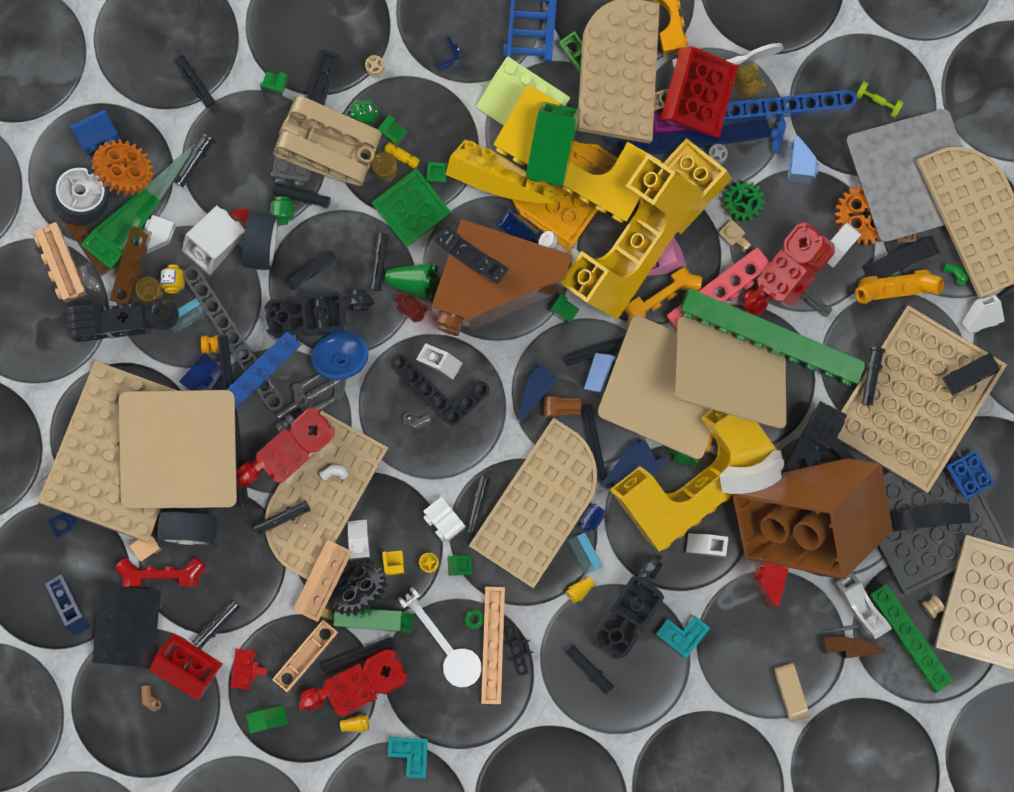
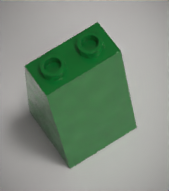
M543 101L538 110L525 177L530 178L533 182H549L548 184L558 187L564 185L581 113L580 109Z

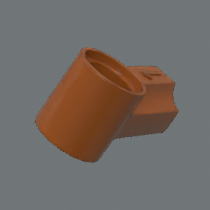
M543 397V415L548 418L561 417V415H581V398Z

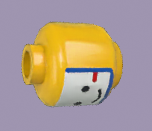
M168 265L167 268L161 270L160 287L164 289L165 293L177 294L180 290L184 289V271L179 269L178 265Z

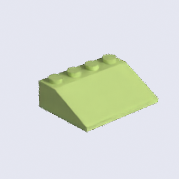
M507 56L476 108L504 126L527 84L566 107L570 104V97Z

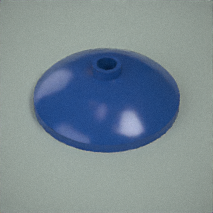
M350 332L335 333L324 337L317 343L313 349L311 361L315 371L320 376L329 380H344L355 376L365 367L369 351L365 341L360 336Z

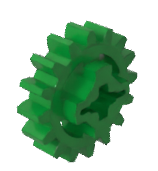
M744 180L743 184L740 185L737 181L736 187L730 185L729 189L731 192H725L728 198H724L723 202L728 203V205L724 209L730 210L728 216L735 215V221L739 217L742 222L746 218L752 221L753 215L758 217V211L763 210V207L760 205L765 203V200L761 199L764 193H758L760 187L754 188V182L747 185L746 180ZM736 192L737 199L732 201V196ZM742 198L748 200L746 205L744 202L740 203ZM757 201L755 209L752 210L751 204Z

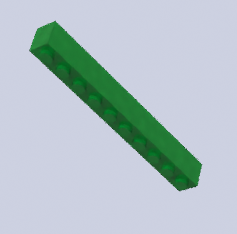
M691 288L687 289L679 309L680 312H683L682 316L693 320L694 317L700 319V323L705 326L711 327V325L718 327L719 332L727 335L729 332L733 333L738 340L746 342V340L754 342L753 346L764 349L766 347L771 349L770 353L779 357L783 354L789 357L788 360L793 363L799 364V362L806 364L807 369L812 371L821 370L824 372V376L834 379V376L840 378V382L848 386L858 384L866 365L864 361Z

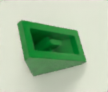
M284 705L246 714L250 734L288 725Z

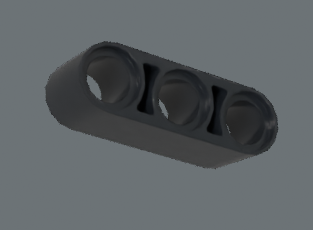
M988 353L951 372L942 379L953 396L994 375L1001 369L993 355Z

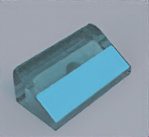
M197 297L178 309L179 319L171 330L175 334L207 314Z
M585 532L568 540L585 575L603 566Z

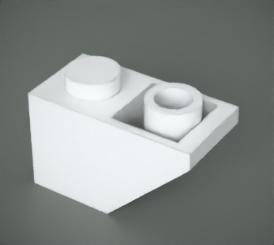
M152 215L151 219L147 220L145 230L152 232L146 254L170 244L176 228L173 222ZM140 238L138 246L142 244V238Z
M995 294L977 299L963 319L962 326L968 333H976L981 329L993 327L1004 322L1001 301Z
M688 533L686 553L725 558L728 537Z

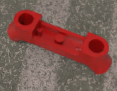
M128 558L122 559L116 565V572L122 576V587H143V579H179V586L198 587L200 586L199 577L206 571V565L199 558H193L182 570H177V567H165V570H157V567H146L145 571H140Z

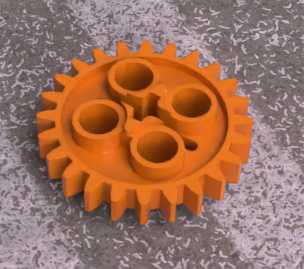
M119 139L116 144L114 140H111L110 144L105 142L103 146L100 145L98 150H96L92 159V163H94L92 169L95 170L94 175L99 176L97 181L104 182L103 187L110 186V192L116 189L117 194L123 191L125 196L128 192L133 196L135 192L141 193L142 189L145 190L151 182L154 174L151 171L154 167L150 165L151 160L146 159L148 154L141 153L142 148L135 149V143L129 146V141L123 144L121 139Z
M859 185L856 186V191L849 188V194L844 192L842 195L844 199L839 198L838 200L841 205H836L835 207L839 211L834 214V217L839 218L835 224H841L838 231L847 222L851 225V221L856 220L860 223V228L856 230L861 233V236L856 240V245L860 241H863L864 246L867 245L868 241H870L871 245H874L875 239L880 243L882 240L878 235L877 229L870 225L873 217L863 189ZM858 202L860 209H853L851 203ZM864 211L866 212V215H870L867 219H865L864 215H862ZM851 213L857 216L850 217L848 214Z

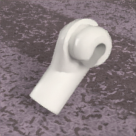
M336 464L330 465L319 473L324 481L333 475L339 476L341 480L346 479L349 475L345 466Z

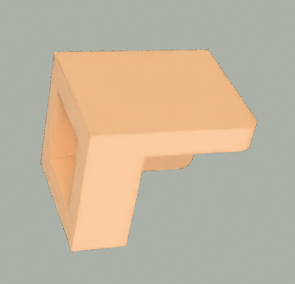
M152 535L148 543L137 540L130 545L140 561L162 550Z

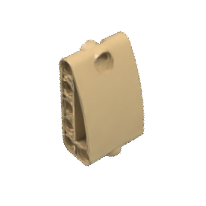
M298 96L292 103L288 116L279 131L280 136L273 154L282 160L312 172L361 186L375 157V151L382 133L373 127L308 98ZM361 153H365L368 156V160H364L361 157Z

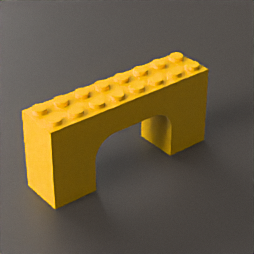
M527 84L493 144L497 147L496 151L505 156L508 154L514 156L512 160L520 165L528 164L538 110L543 101L562 106L563 104ZM627 142L613 168L602 175H593L569 162L566 180L562 189L570 194L574 192L580 194L579 199L589 204L592 201L597 204L596 209L603 213L611 212L613 214L612 218L621 223L624 220L627 222L640 202V197L626 187V185L648 153Z
M649 154L646 155L626 187L639 195L640 203L637 212L612 249L605 256L598 259L581 251L568 270L565 280L560 282V284L582 300L615 319L620 317L704 193Z
M710 410L701 417V420L715 438L718 445V453L714 462L678 491L665 493L654 477L639 466L610 489L648 543L659 552L669 548L675 539L684 536L689 528L698 525L703 517L713 513L718 505L732 497L730 493H723L720 475L728 466H754L763 462L773 450H777L758 422Z

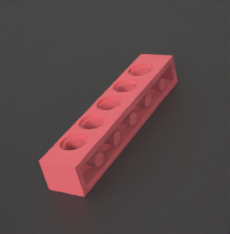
M757 247L698 292L722 302H726L728 299L733 301L740 295L738 293L743 288L747 290L755 284L754 280L761 275L770 262ZM745 267H753L755 273L752 275L747 274ZM737 278L740 285H731L730 279ZM722 289L725 293V296L721 298L717 297L715 295V290ZM680 306L666 316V320L676 332L678 319L684 317L682 316L683 312L679 311Z

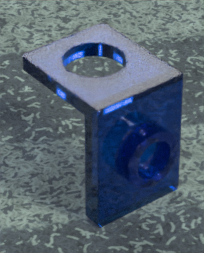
M450 36L446 37V42L453 55V59L439 64V72L460 63L458 55L461 52L457 43L453 44Z
M64 512L48 520L56 537L77 527L75 523L77 518ZM59 519L66 521V528L63 530H58L55 526L56 521Z

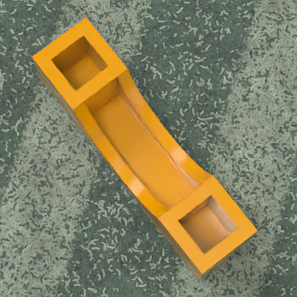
M651 0V2L660 3L670 16V24L659 35L662 56L679 53L680 48L688 45L687 35L683 34L682 31L684 19L683 16H679L678 11L681 9L680 0Z

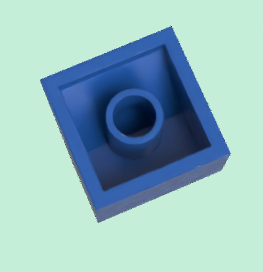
M105 109L71 125L85 154H94L100 145L103 146L105 142L110 144L111 140L117 142V139L120 138Z

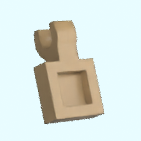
M733 220L718 232V235L731 247L737 244L743 252H746L751 246L746 239L742 238L745 232Z

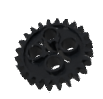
M359 559L356 561V564L350 562L349 567L345 566L329 598V604L335 612L339 611L341 615L345 613L349 617L353 613L354 616H357L358 611L364 614L366 608L371 610L372 604L378 605L377 599H383L380 594L386 593L384 587L388 586L385 572L378 563L375 564L372 560L369 563L366 559L362 563Z

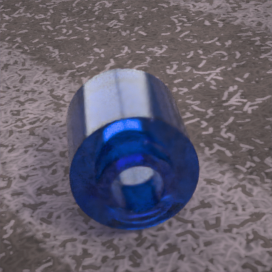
M593 503L579 520L580 528L587 533H590V531L595 532L604 519L606 511Z

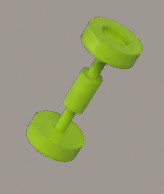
M863 81L856 94L857 99L860 100L863 94L871 97L872 101L893 109L890 117L895 119L904 102L898 100L896 106L886 102L887 99L867 92L866 88L869 83Z

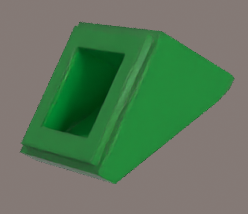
M455 555L447 558L449 576L472 575L471 555Z

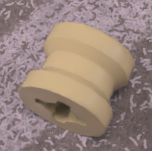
M373 55L365 62L366 71L371 77H379L383 74L385 68L381 57Z
M933 595L928 602L924 601L922 603V607L932 619L939 612L942 613L945 610L944 605L936 595Z

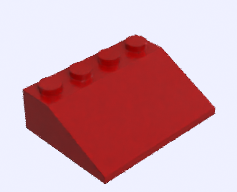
M693 46L680 48L661 120L676 127L719 138L738 65Z

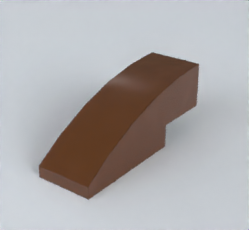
M849 637L822 638L824 654L844 651L845 659L886 653L884 648L860 639Z

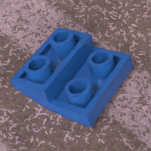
M977 450L946 466L964 500L995 484Z

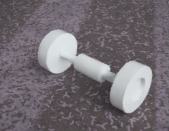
M551 231L544 232L539 239V245L572 255L571 266L581 253L575 248H571L567 252V249L557 243V236Z

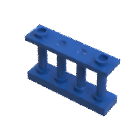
M508 0L511 1L508 44H504L503 55L511 58V54L541 56V58H544L545 65H552L557 0H532L545 1L546 4H549L548 11L544 10V12L515 10V0ZM514 18L544 20V22H547V29L513 28ZM512 36L542 38V40H546V46L542 47V49L512 47Z

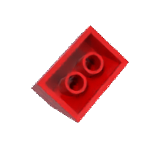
M765 562L756 568L753 580H756L755 585L769 609H775L779 607L789 568Z
M174 633L155 656L149 671L199 701L223 663Z

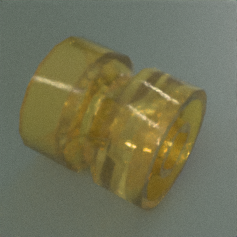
M755 62L739 68L735 78L737 83L742 84L740 89L744 97L753 96L767 87L763 78L758 76L760 71Z
M381 152L372 160L373 172L377 179L390 181L396 176L398 167L396 159L392 154Z
M143 277L136 284V294L143 303H154L163 298V289L155 278Z

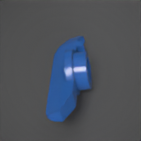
M779 117L780 121L776 124L778 128H773L771 133V139L774 140L772 144L774 153L779 152L786 130V122L782 117Z

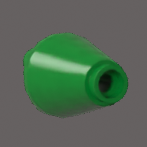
M427 263L388 269L385 275V283L421 300L433 302L435 289H438L440 278L437 277L438 264Z

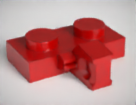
M235 650L231 680L232 688L251 690L252 679L256 680L257 675L267 676L268 668L258 667L259 662H254L256 651Z

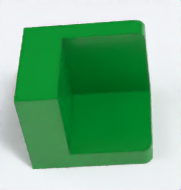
M266 72L263 82L260 83V88L263 91L283 96L288 76L282 72H279V75Z
M390 115L377 129L382 133V137L394 144L395 147L407 134V131L399 126Z
M561 294L550 312L569 325L579 312V308L570 303L568 298Z

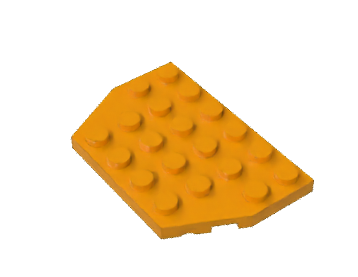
M574 141L570 162L593 175L607 173L618 160L617 157L597 144L578 143L577 141ZM563 185L558 187L551 186L561 192L554 204L532 203L512 199L532 238L539 242L544 232L551 231L556 234L557 243L567 249V252L570 251L598 211L595 208L597 204L592 201L590 204L579 199L580 194L576 192L570 194L562 189Z

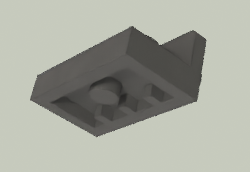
M275 156L273 171L271 172V179L275 183L286 184V182H291L297 187L309 185L310 170Z

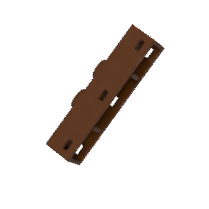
M135 226L130 228L110 301L125 306L132 303L152 232ZM134 235L141 236L142 244L140 246H135L132 243ZM118 289L126 291L127 296L125 299L116 296Z

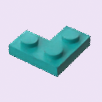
M694 616L682 631L667 619L655 635L684 658H687L710 627Z
M389 737L388 757L407 758L406 777L426 778L428 739Z

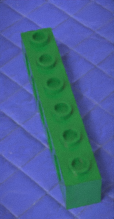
M885 584L868 595L878 612L890 624L891 631L934 693L939 692L952 683V678L889 586Z

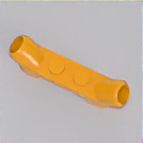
M686 266L671 275V285L645 302L638 297L626 306L624 310L628 315L627 326L629 327L633 317L641 316L645 318L647 311H655L662 306L661 302L664 300L670 301L675 298L679 290L687 291V289L691 288L695 291H700L702 277L691 274Z
M917 270L911 275L879 279L877 276H870L860 280L858 287L855 289V298L860 304L864 305L877 299L925 293L939 295L944 289V281L942 277L933 275L929 270Z

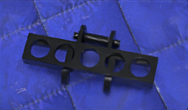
M516 625L505 627L509 643L505 645H510L514 659H510V662L515 661L519 676L529 674L524 655L529 657L531 653H534V651H530L528 644L530 640L524 638V641L520 642ZM510 628H514L515 634L512 636L509 633ZM513 637L517 638L516 641H511ZM524 643L527 653H523L521 644ZM515 647H519L521 649V652L519 654H515L513 652V649ZM522 659L523 662L519 664L517 660ZM521 665L525 667L526 671L524 673L520 672L519 667Z

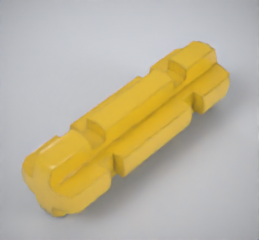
M390 142L385 146L384 151L387 154H392L394 158L405 164L408 163V166L413 169L418 166L420 162L418 158L411 157V154L399 147L396 148Z

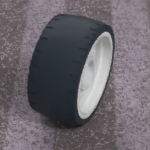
M73 165L64 168L53 181L51 203L58 217L67 223L78 226L93 223L103 215L109 199L108 186L103 187L104 182L97 181L99 176L94 175L95 170L92 167Z
M249 212L243 239V267L271 270L277 242V215L264 212Z
M161 512L158 521V540L186 545H212L216 538V516L185 512Z

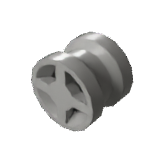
M721 144L713 145L708 153V156L720 165L726 161L728 155L726 147Z

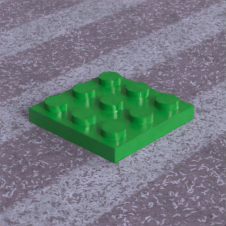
M417 168L371 202L406 248L452 214Z

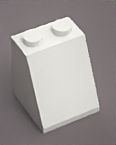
M216 206L186 234L182 251L205 272L211 275L241 241L245 229L238 221H234L226 210Z

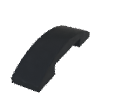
M446 225L434 240L436 244L453 257L497 285L509 271L508 267L480 251Z
M931 236L890 253L863 268L867 277L887 278L889 275L940 254V251Z
M969 504L892 512L894 532L971 523Z

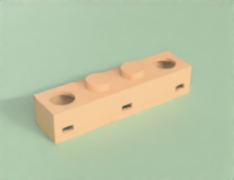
M322 620L272 680L286 692H289L336 637L338 632ZM323 628H327L331 632V636L327 640H323L319 636V632ZM285 673H290L293 677V681L288 685L284 684L281 680L282 675Z

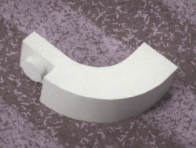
M773 450L763 462L754 466H728L720 475L723 493H751L777 483L782 478L781 470L784 468L781 451Z
M853 573L849 574L845 579L836 582L846 603L868 634L877 639L892 629L886 619L875 608L862 583Z

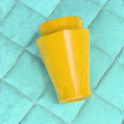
M586 577L584 580L568 587L569 590L566 591V594L576 604L584 599L595 586V583L590 577Z
M359 714L341 720V731L365 733V731L370 730L368 715Z

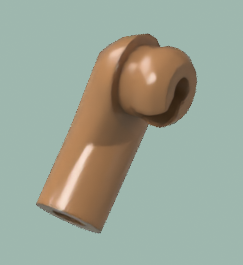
M141 686L142 704L151 711H158L162 704L151 696V686Z

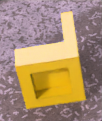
M383 551L385 576L405 574L402 551Z

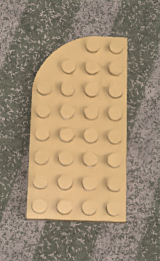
M614 0L598 9L587 23L582 42L578 106L581 113L577 131L649 144L652 142L660 3L644 0Z
M964 147L943 148L917 159V165L979 299L1013 285L1014 193L1002 169L986 155Z
M323 411L320 412V415L327 419L330 428L335 427L334 438L319 452H311L309 454L311 458L283 483L279 484L267 506L265 519L286 510V507H293L305 500L309 504L310 512L297 517L295 521L290 520L266 532L269 546L280 563L307 580L327 539L336 543L389 449ZM314 425L308 434L315 436L317 434V427ZM336 464L345 466L349 475L344 480H341L339 476L333 475L324 481L319 473L330 465Z
M553 418L469 547L534 589L595 493L597 483L596 463L591 449L578 433Z

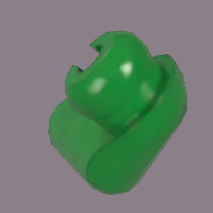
M945 263L943 272L954 274L957 278L956 283L959 286H965L966 281H968V275L961 266Z

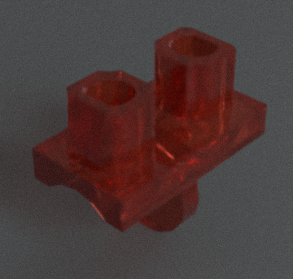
M402 292L395 299L399 304L396 307L397 310L414 323L420 322L428 310L410 294L407 296Z

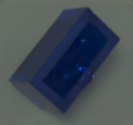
M204 353L179 382L189 391H202L204 387L207 388L213 382V377L219 372L221 367Z

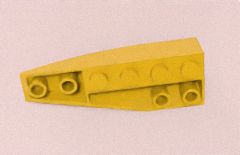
M464 140L450 156L446 171L447 176L477 189L519 201L554 204L561 193L543 181H531L530 178L525 177L526 171L500 154L493 152L491 149L481 147L467 140Z

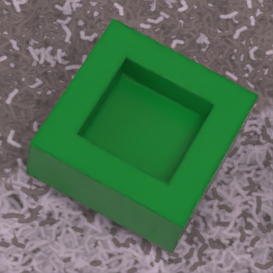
M428 162L427 182L446 184L447 163Z

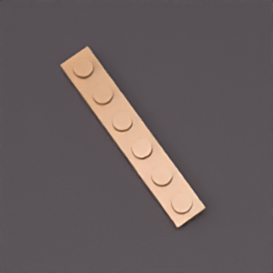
M485 587L481 704H501L505 587Z

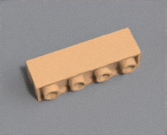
M57 222L49 224L50 227L46 229L39 228L35 230L37 236L34 239L38 248L42 247L44 253L41 256L45 265L48 264L51 271H48L51 281L56 282L58 288L55 291L59 300L63 299L67 303L85 296L87 293L60 226Z
M327 539L293 610L318 622L352 551Z

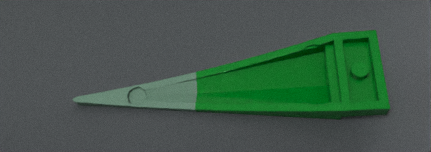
M194 144L152 180L145 190L142 189L141 193H137L96 227L83 241L81 246L111 270L122 258L130 228L134 226L143 228L192 153V147L196 145ZM137 235L133 236L132 243L137 237Z

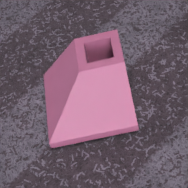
M674 237L647 276L670 274L686 266L682 250Z

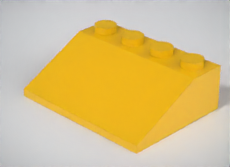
M687 138L663 163L704 192L677 231L680 235L732 179L725 168Z

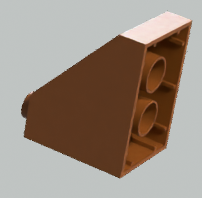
M461 219L457 233L480 251L508 267L509 271L497 285L449 254L432 304L433 319L437 320L438 330L450 335L459 336L461 328L471 331L561 292L565 286L560 284V282L565 280L566 274L571 267L572 255Z
M846 458L781 473L782 478L768 488L751 493L733 494L745 559L766 562L782 567L845 579L893 531L882 465L880 463Z

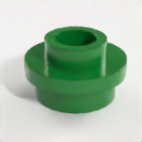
M470 610L467 612L465 623L469 628L478 629L483 625L484 616L480 611ZM472 616L478 617V621L476 623L471 622L470 619Z

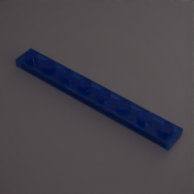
M768 119L722 125L719 138L688 130L655 135L650 144L632 140L618 141L619 154H621L627 142L646 153L655 156L673 153L686 138L702 149L712 147L715 144L729 145L769 139L770 132Z

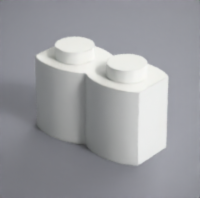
M442 497L423 511L425 513L423 518L430 526L433 524L438 529L435 533L442 541L446 539L449 542L466 528Z

